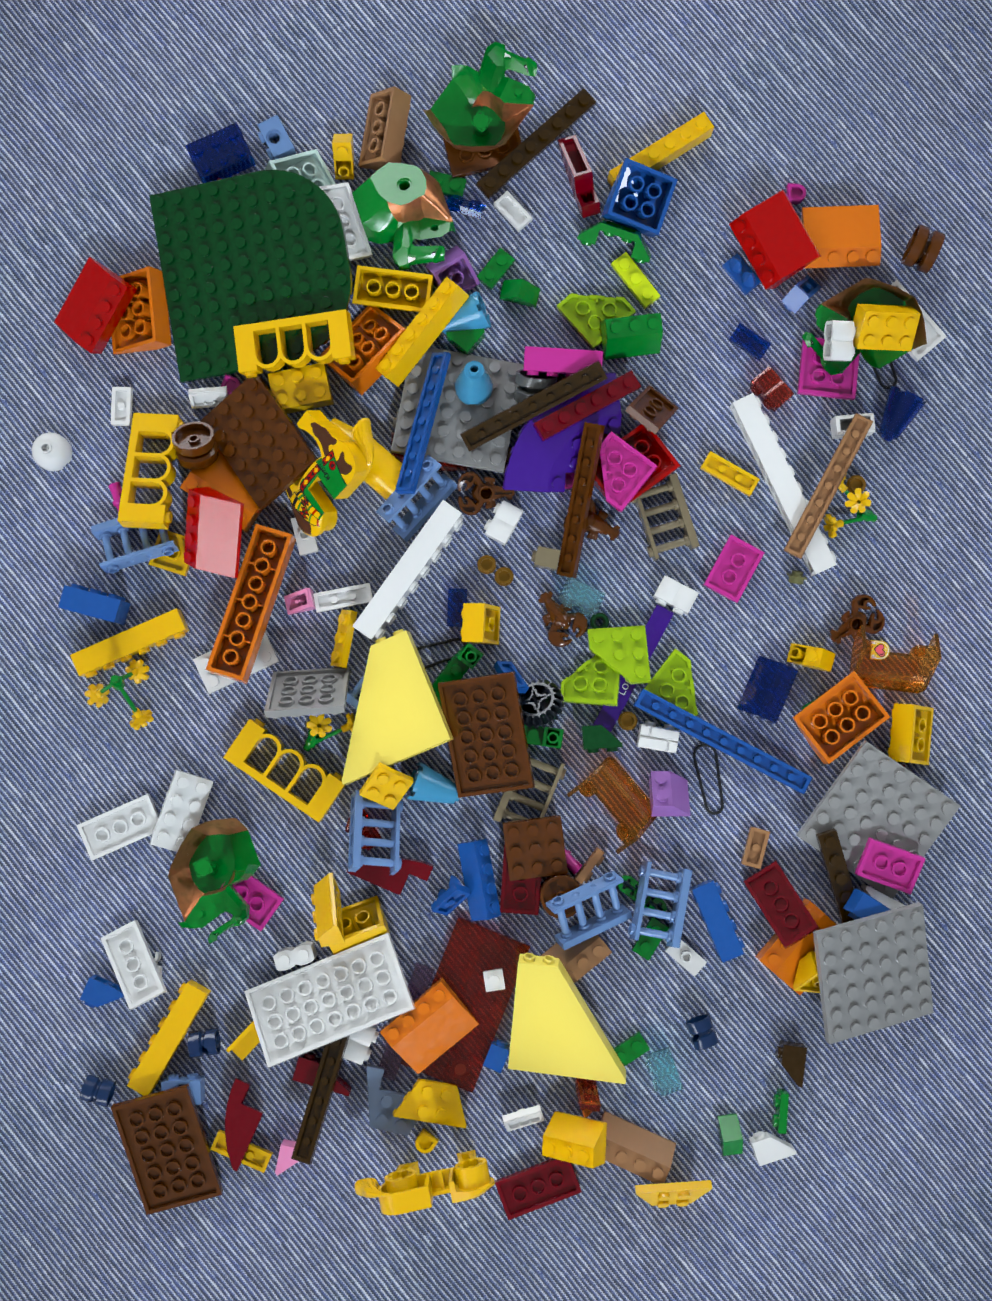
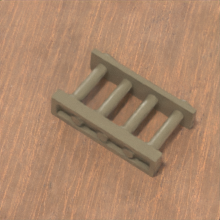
M677 473L669 475L666 484L650 488L632 501V503L636 504L649 545L646 547L649 558L652 557L653 561L659 559L658 553L684 545L686 547L689 546V549L693 550L700 546ZM666 491L672 493L673 499L671 502L644 510L641 499ZM672 509L677 510L679 515L677 520L650 528L647 517ZM678 527L680 529L683 528L685 534L683 538L658 546L655 545L652 535Z
M530 757L531 766L555 775L552 786L534 779V788L548 793L545 803L543 804L520 795L515 790L503 792L493 820L501 822V819L506 818L512 821L528 819L506 808L508 802L513 800L541 811L539 818L544 817L559 779L563 780L567 769H564L565 764L560 763L559 768Z

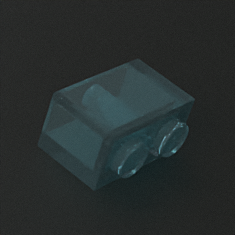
M570 577L567 578L558 599L563 601L562 605L569 608L574 606L580 609L579 613L589 617L590 614H597L605 593Z
M669 1047L646 1054L648 1061H645L648 1072L653 1073L654 1079L651 1081L655 1092L659 1091L662 1097L683 1089Z

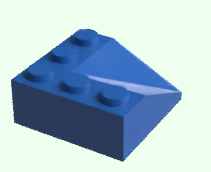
M625 158L608 195L601 217L638 230L641 234L651 238L655 237L660 233L678 179Z

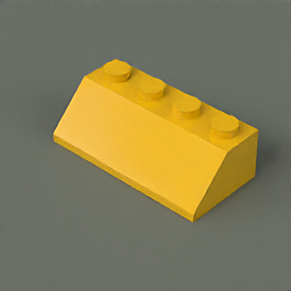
M357 265L352 304L419 312L432 296L433 275Z

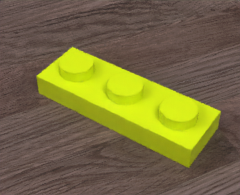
M627 252L611 263V267L644 309L660 298V294Z

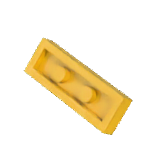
M712 451L708 453L700 467L701 470L749 497L760 480Z
M341 609V614L338 617V629L334 637L335 644L331 654L330 666L347 668L354 633L353 624L356 622L358 613L356 611Z
M219 1129L210 1150L229 1158L225 1131ZM250 1143L242 1164L264 1173L273 1152Z

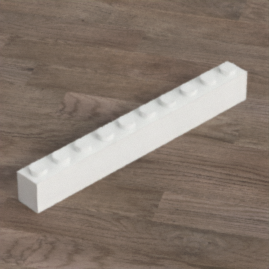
M752 393L732 402L730 409L792 535L809 501L804 499L802 494L803 488L799 482H796L792 466L786 462V453L783 448L779 447L777 443L778 437L769 427V418L766 414H763L759 398L755 397ZM819 526L802 556L811 577L837 565L835 562L836 556L833 551L829 550L827 537L824 533L821 534Z

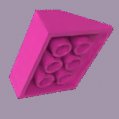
M525 346L523 371H526L527 375L539 376V372L547 373L546 376L558 377V374H566L567 377L599 360L602 366L603 351Z

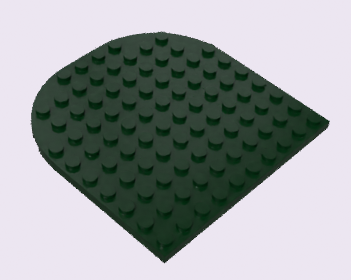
M261 170L149 196L180 382L187 383L239 372L233 326L344 309L348 311L350 295H352V271L343 222L338 210L327 194L309 179L285 170ZM328 325L311 327L313 351L330 340ZM302 329L285 331L289 360H297L304 352ZM276 333L259 335L262 361L264 364L273 363L278 355Z

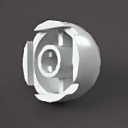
M52 432L43 433L38 436L33 442L31 449L35 462L43 469L53 472L62 470L67 463L69 464L73 454L72 446L67 439L60 434Z

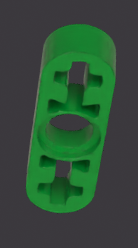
M630 875L621 876L625 881L630 879L629 883L634 888L636 884L639 885V882ZM622 883L617 885L624 894L636 902L638 887L634 889L631 895L629 894L632 892L630 888H622ZM647 896L645 904L650 901L651 896ZM654 897L652 899L656 904L661 902V911L667 910L666 903L661 898ZM650 903L648 904V907L644 906L646 908L654 909L653 905H651Z

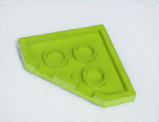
M570 293L556 305L558 311L593 350L602 343L600 321L629 317L636 314V310L624 297L617 296L614 298L602 295L584 296Z
M645 625L587 630L589 650L599 656L615 672L617 671L627 682L630 684L651 682Z
M675 648L644 689L695 716L698 715L691 660Z
M597 655L587 660L576 669L577 671L561 682L560 690L564 697L563 702L618 706L620 674L610 668Z

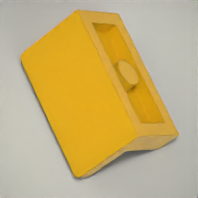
M254 1021L226 1049L228 1053L232 1050L243 1060L258 1045L260 1041Z

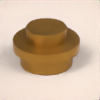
M853 475L847 480L846 486L849 492L855 494L856 488H860L862 492L865 490L866 482L863 477Z
M489 555L480 557L477 562L478 570L483 574H491L496 569L495 559Z
M501 567L495 572L494 577L496 583L500 586H508L512 583L514 575L509 568Z
M630 711L623 712L618 718V724L623 730H632L637 725V717Z

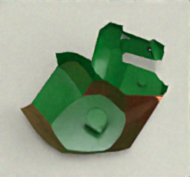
M494 42L486 48L479 72L466 65H451L452 80L431 109L423 110L434 128L455 149L486 152L506 144L534 106L536 96L530 87L505 77V71L509 69L535 77L537 63L529 57L525 59L505 50L504 44Z
M388 162L352 193L368 241L376 244L394 241L393 261L399 270L410 269L411 265L429 262L436 264L445 260L444 246H414L412 244L414 239L422 240L442 237L450 231H454L456 234L440 183L430 174L414 165Z
M862 279L821 303L816 309L817 325L824 332L826 321H853L857 304L912 306L921 313L912 350L927 344L925 322L916 298L897 287L875 279ZM806 331L802 335L806 346L811 347L821 358L823 368L831 376L843 373L859 353H861L867 364L880 369L909 352L855 348L852 361H824L823 346L813 334Z
M236 818L211 820L191 828L180 845L168 874L184 922H178L181 928H203L224 912L233 915L231 920L210 933L208 938L209 944L217 941V936L231 927L243 925L249 918L250 906L233 885L248 880L258 867L261 866L248 829Z

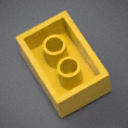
M857 304L853 320L856 327L853 346L857 349L911 351L921 313L912 306Z
M317 363L268 374L271 392L286 414L334 404L325 364Z

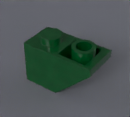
M602 725L581 726L582 748L587 750V753H598L599 749L606 748L607 752L618 751V747H623L622 742Z

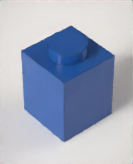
M497 1039V1041L493 1040L483 1066L501 1073L510 1052L508 1043Z

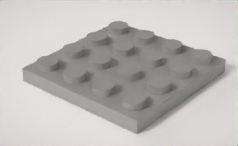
M336 667L273 672L264 709L265 718L278 719L289 716H319L321 714L337 715L345 713L350 668Z

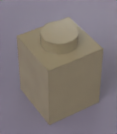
M538 546L537 551L533 550L531 561L535 562L534 567L556 571L561 550Z

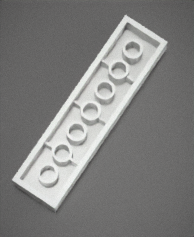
M442 500L353 624L355 629L374 642L384 636L386 633L384 629L387 624L391 625L397 617L395 613L399 608L402 610L408 602V595L410 593L414 594L419 587L418 581L420 578L427 576L430 571V564L437 562L441 556L440 550L443 546L447 547L453 539L451 538L453 532H458L462 527L463 516L460 511Z

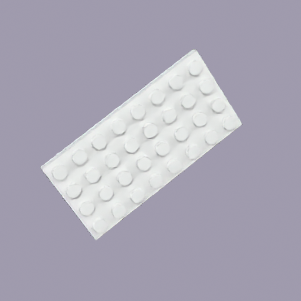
M390 933L244 991L267 1067H273L416 1009Z

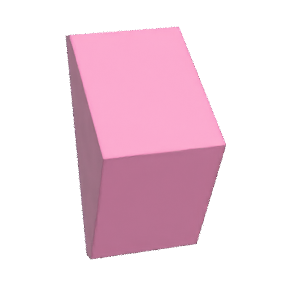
M305 588L284 596L287 614L292 615L316 609L313 590Z
M284 1139L281 1143L275 1170L277 1176L299 1162L291 1159L296 1141Z

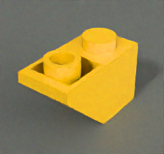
M334 134L332 148L335 180L354 179L353 134Z
M791 643L787 662L815 670L831 672L835 653L824 648Z

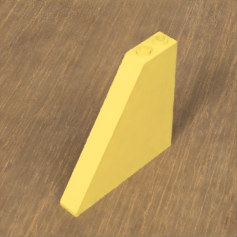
M397 630L392 633L393 636L387 639L386 637L375 640L376 644L370 646L342 777L343 785L351 784L371 775L379 762L390 767L454 739L412 635L407 630Z
M520 953L508 1069L626 1084V1069L560 959L550 955L537 956L532 953Z

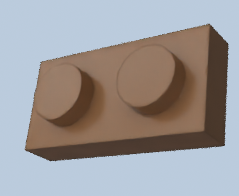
M750 826L741 864L761 869L770 831Z
M595 848L574 877L580 884L584 881L587 883L593 875L592 869L595 865L598 867L604 860V852L601 849Z

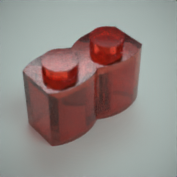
M770 366L750 382V389L753 394L759 395L764 400V406L774 412L794 395L792 390Z

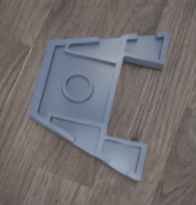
M367 1064L370 1127L408 1136L417 1121L393 1117L392 1115L394 1109H397L403 1102L406 1094L380 1088L384 1068ZM423 1077V1079L441 1082L439 1080Z

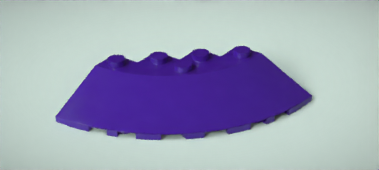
M605 373L608 379L530 419L527 424H524L518 434L514 447L511 449L509 463L506 465L503 482L504 490L565 492L566 473H575L584 422L604 425V434H609L611 431L614 434L620 433L622 417L620 400L545 441H542L533 424L616 379V373Z

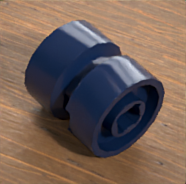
M709 1014L699 1015L686 1021L689 1034L693 1035L691 1039L695 1050H704L719 1042L715 1030L711 1029L713 1024Z
M217 1028L207 1029L204 1033L201 1030L189 1032L188 1052L191 1058L202 1057L204 1053L208 1056L220 1054L221 1040Z
M88 1075L81 1089L80 1100L90 1103L95 1100L97 1105L108 1107L115 1092L116 1082L107 1079L101 1082L99 1077Z

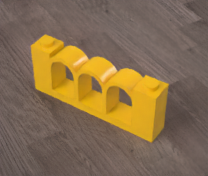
M346 309L233 326L238 371L246 376V378L257 377V374L263 373V369L275 372L280 370L285 363L294 368H301L306 366L311 359L320 364H328L333 360L339 362V364H349L350 360H356L351 313ZM328 325L330 349L324 356H315L311 327ZM302 329L304 352L299 359L289 360L285 331ZM276 333L277 358L273 363L264 364L261 358L259 335Z
M133 413L117 519L123 527L169 530V523H172L173 519L169 508L173 499L167 487L175 480L176 470L171 462L177 458L172 444V434L180 425L185 424L179 415ZM144 438L170 440L169 448L162 453H142ZM140 463L167 465L166 472L159 478H138ZM137 488L163 490L162 498L154 504L135 503Z
M258 718L255 720L249 719L223 758L318 823L321 822L346 786L342 784L343 776L337 772L327 774V771L318 764L306 765L305 756L299 750L284 749V744L278 736L266 734L268 729L264 727L266 725ZM270 738L276 742L277 753L263 773L248 763L247 760L263 739ZM292 753L298 757L300 767L287 788L270 778L269 775L285 754ZM314 768L321 773L322 783L311 801L307 803L291 791L302 774L307 769Z

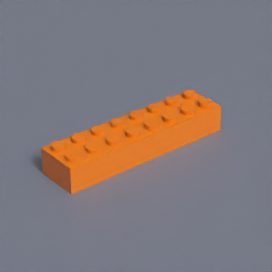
M259 524L255 525L206 670L210 673L245 684L248 683L296 542L292 534Z

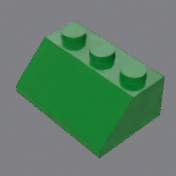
M661 313L600 321L604 360L660 353L663 336Z

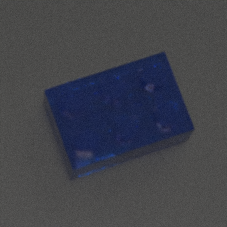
M237 122L185 145L202 183L216 181L218 178L225 179L256 165Z

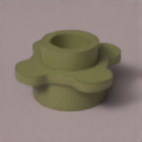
M792 570V573H787L789 577L788 582L794 584H803L807 577L803 575L804 572Z

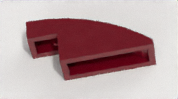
M576 134L559 139L558 145L564 167L582 218L601 213L600 201L594 190L593 173Z
M399 857L402 859V866L394 875H390V867L363 865L356 872H348L347 870V873L401 895L409 874L428 881L434 865L421 860Z
M235 1078L230 1091L225 1116L226 1146L234 1171L239 1170L264 1114L263 1111L243 1103L251 1084L239 1078Z

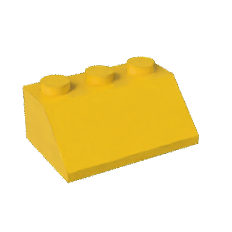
M894 703L891 712V740L888 749V756L896 762L929 765L934 708Z
M332 872L328 873L313 886L314 893L311 894L312 904L315 905V911H312L313 921L317 925V928L314 929V937L316 941H319L321 947L345 943L340 889Z
M378 896L342 908L345 943L329 947L335 955L390 933Z
M555 1111L543 1134L542 1156L592 1169L604 1164L607 1123Z

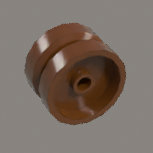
M919 224L907 243L901 264L912 267L917 262L916 269L927 274L939 255L944 243L945 234L937 230L930 234L929 227Z
M198 421L188 422L174 430L172 444L176 451L177 461L182 467L192 470L203 469L212 465L217 460L219 449L215 441L214 430L209 424Z
M568 874L549 876L543 881L540 888V901L543 909L550 916L558 918V915L554 914L546 906V902L558 896L559 893L565 894L580 887L575 878ZM575 906L565 909L566 918L576 914Z

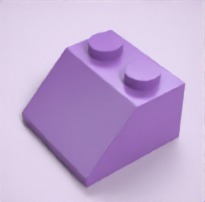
M457 245L445 252L444 261L436 264L430 262L425 266L428 273L433 275L437 288L446 277L459 285L466 293L480 284L465 252Z
M651 771L649 777L651 817L690 816L687 780L671 771Z

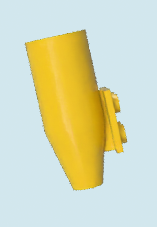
M337 418L331 420L332 423L339 426L353 440L352 426ZM373 438L374 460L364 481L387 500L396 489L402 463Z

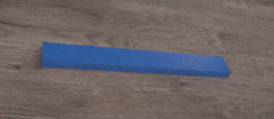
M432 352L395 489L398 494H415L451 359L449 352Z

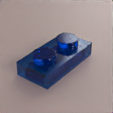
M449 195L446 200L448 209L453 212L481 219L485 211L486 205L481 204L477 200H465L459 195Z
M739 323L728 340L758 361L761 360L771 343Z
M448 588L447 627H462L461 611L463 603H467V589Z

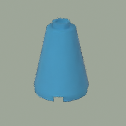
M476 291L469 295V298L442 331L445 335H447L446 332L488 329L492 327L489 314L487 315L485 310V303L479 292Z
M471 361L466 364L455 382L456 395L459 400L467 405H481L491 397L493 383L480 362Z
M421 762L416 764L419 768L412 771L411 777H413L414 782L408 789L410 794L406 795V799L454 804L455 801H459L460 798H458L454 782Z

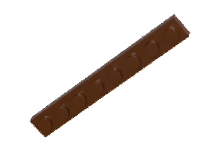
M584 422L557 575L569 578L577 577L604 434V425Z

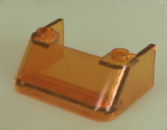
M860 625L852 646L849 674L855 671L867 688L921 693L926 690L942 658L939 636L934 633L929 646L917 645L910 650L909 654L889 652L885 659L873 660L870 659V653L873 648L872 642L866 639L865 625Z
M607 757L566 794L570 797L578 790L585 797H591L595 794L617 819L619 824L616 826V833L623 841L615 851L617 854L636 842L657 818L651 817L650 799L612 757Z

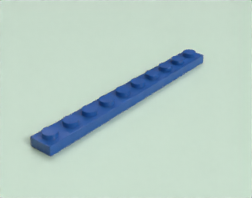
M643 688L633 705L801 794H805L813 778Z

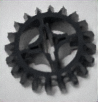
M540 678L536 683L531 680L527 692L519 693L524 725L536 729L541 725L545 728L547 723L552 725L553 719L558 720L557 714H562L561 708L564 707V697L561 694V690L553 682L550 683L547 679L543 682Z

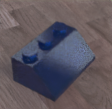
M759 656L737 709L771 724H776L799 670L781 662Z

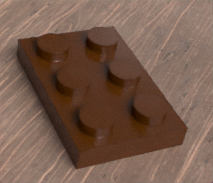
M648 385L625 411L632 419L644 425L646 430L656 435L679 408L652 386Z

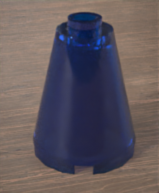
M891 386L889 389L879 433L882 434L881 438L889 442L892 439L897 440L926 404V401L920 396L907 390L906 392H899L901 388Z

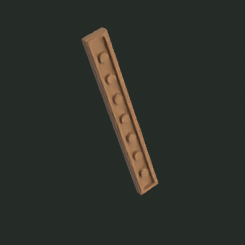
M855 413L783 551L799 559L802 558L873 423L872 420Z

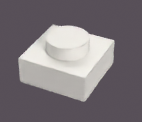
M502 968L483 971L486 992L505 989Z

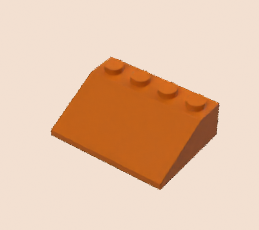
M879 205L802 207L801 222L821 257L805 268L880 266L881 231Z
M148 266L119 276L137 288L111 336L113 354L151 351L172 346L169 312L162 271Z
M367 306L352 322L356 360H350L349 364H339V362L333 360L327 364L360 395H363L382 375L375 368L405 331L403 326L374 306ZM330 345L319 355V357L324 356L326 353H328Z
M219 450V456L212 465L203 469L191 470L180 488L188 493L189 489L208 486L243 503L242 530L247 533L262 512V509H259Z
M852 671L792 718L823 764H830L889 719L890 716L857 673Z
M804 898L803 903L819 926L818 930L837 925L810 900ZM775 933L755 957L793 989L799 960L805 957L808 952L815 951L813 933L787 949L784 948ZM795 991L799 995L803 993V991Z
M443 978L413 1001L416 1009L392 1018L380 1030V1034L417 1074L421 1073L479 1025L478 1021Z

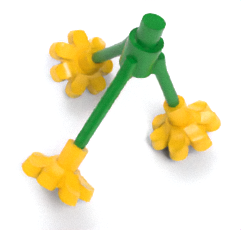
M846 475L838 489L850 499L845 501V506L851 507L850 512L853 514L857 513V517L836 521V518L832 517L831 514H825L824 522L826 525L823 528L824 531H828L829 538H835L837 536V528L843 527L845 524L863 520L867 522H875L877 520V515L873 514L871 510L866 509V506H871V500L868 499L870 496L869 492L865 491L862 494L860 488L855 489V494L847 490L848 487L844 484V480L847 478Z
M132 659L129 662L130 666L125 667L127 674L111 676L110 683L104 688L101 683H98L96 686L90 684L88 685L89 690L85 691L84 695L90 697L87 700L89 705L96 703V707L100 708L103 703H108L109 698L107 695L110 693L109 689L111 687L115 690H120L132 708L133 715L129 724L134 730H139L141 726L145 727L148 725L147 722L154 720L151 716L153 712L149 709L140 711L139 708H136L124 690V680L128 678L129 680H134L136 684L142 683V680H148L149 675L145 672H149V666L143 667L144 661L141 659L137 662L135 659Z
M347 713V723L341 725V728L332 731V726L329 725L332 722L329 717L324 719L325 714L317 717L310 715V721L306 723L307 728H309L308 737L305 740L303 749L309 752L317 743L341 732L345 733L349 730L352 732L355 721L354 714Z

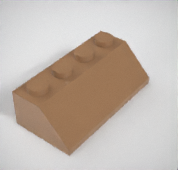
M395 86L370 95L359 167L378 170L388 162L401 163L411 95Z
M598 934L566 950L556 942L540 956L550 955L554 958H559L575 983L609 956L612 951Z
M604 1111L600 1121L607 1123L605 1161L656 1184L665 1183L671 1169L676 1143Z

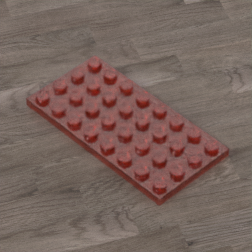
M458 916L431 986L443 978L478 1021L479 1025L425 1068L422 1073L473 1093L483 1063L516 984L520 953H528L530 945ZM502 968L505 989L486 992L483 971ZM402 1058L400 1064L410 1067Z

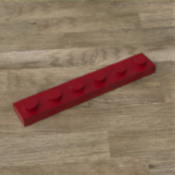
M631 370L540 419L533 426L542 441H545L641 388V385Z

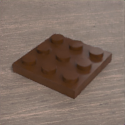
M560 815L502 823L510 881L568 873Z

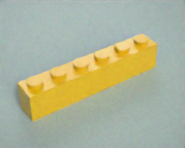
M702 112L629 159L654 170H659L710 138L714 126L705 112ZM623 163L609 171L607 181L611 187Z
M446 277L375 369L399 387L469 298V295L459 285Z
M176 608L75 652L70 656L78 675L91 678L96 676L97 671L104 669V671L115 667V663L130 661L133 659L132 656L138 653L139 655L150 652L151 647L164 646L168 644L167 640L172 638L175 640L186 636L185 633L190 630L181 610Z
M192 979L187 983L183 982L178 990L180 994L178 999H174L168 1007L170 1012L167 1018L164 1016L158 1024L160 1030L157 1035L154 1033L148 1042L150 1047L147 1052L143 1051L138 1059V1062H140L137 1069L133 1068L128 1076L130 1081L127 1085L129 1088L143 1096L153 1092L211 990Z

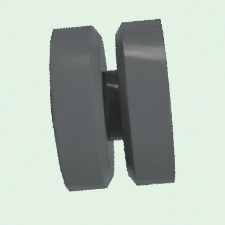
M523 369L516 371V383L519 386L515 388L514 400L520 402L556 383L558 377L546 376L547 373L539 372V376L527 375V372L523 371Z

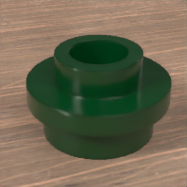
M596 613L590 619L592 629L607 628L609 625V619L603 613ZM597 619H601L603 621V624L601 626H598L596 624Z

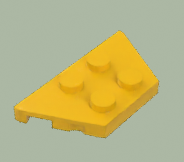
M418 1078L412 1090L404 1096L403 1102L392 1113L393 1117L460 1128H466L467 1126L456 1084Z
M711 1180L635 1185L636 1195L658 1208H666L669 1205L675 1204L679 1207H684L712 1190Z

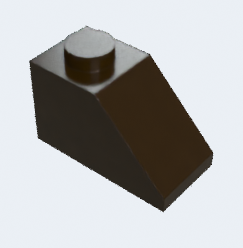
M780 1040L779 1046L776 1047L775 1056L796 1085L803 1087L807 1047L803 1043Z

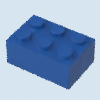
M72 583L71 587L64 585L58 608L125 626L131 604L125 602L126 598L111 593L107 597L105 592L92 588L89 591V588Z

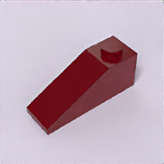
M312 1052L300 1055L292 1080L313 1086L321 1058L316 1057V1054ZM338 1075L333 1092L349 1096L352 1087Z

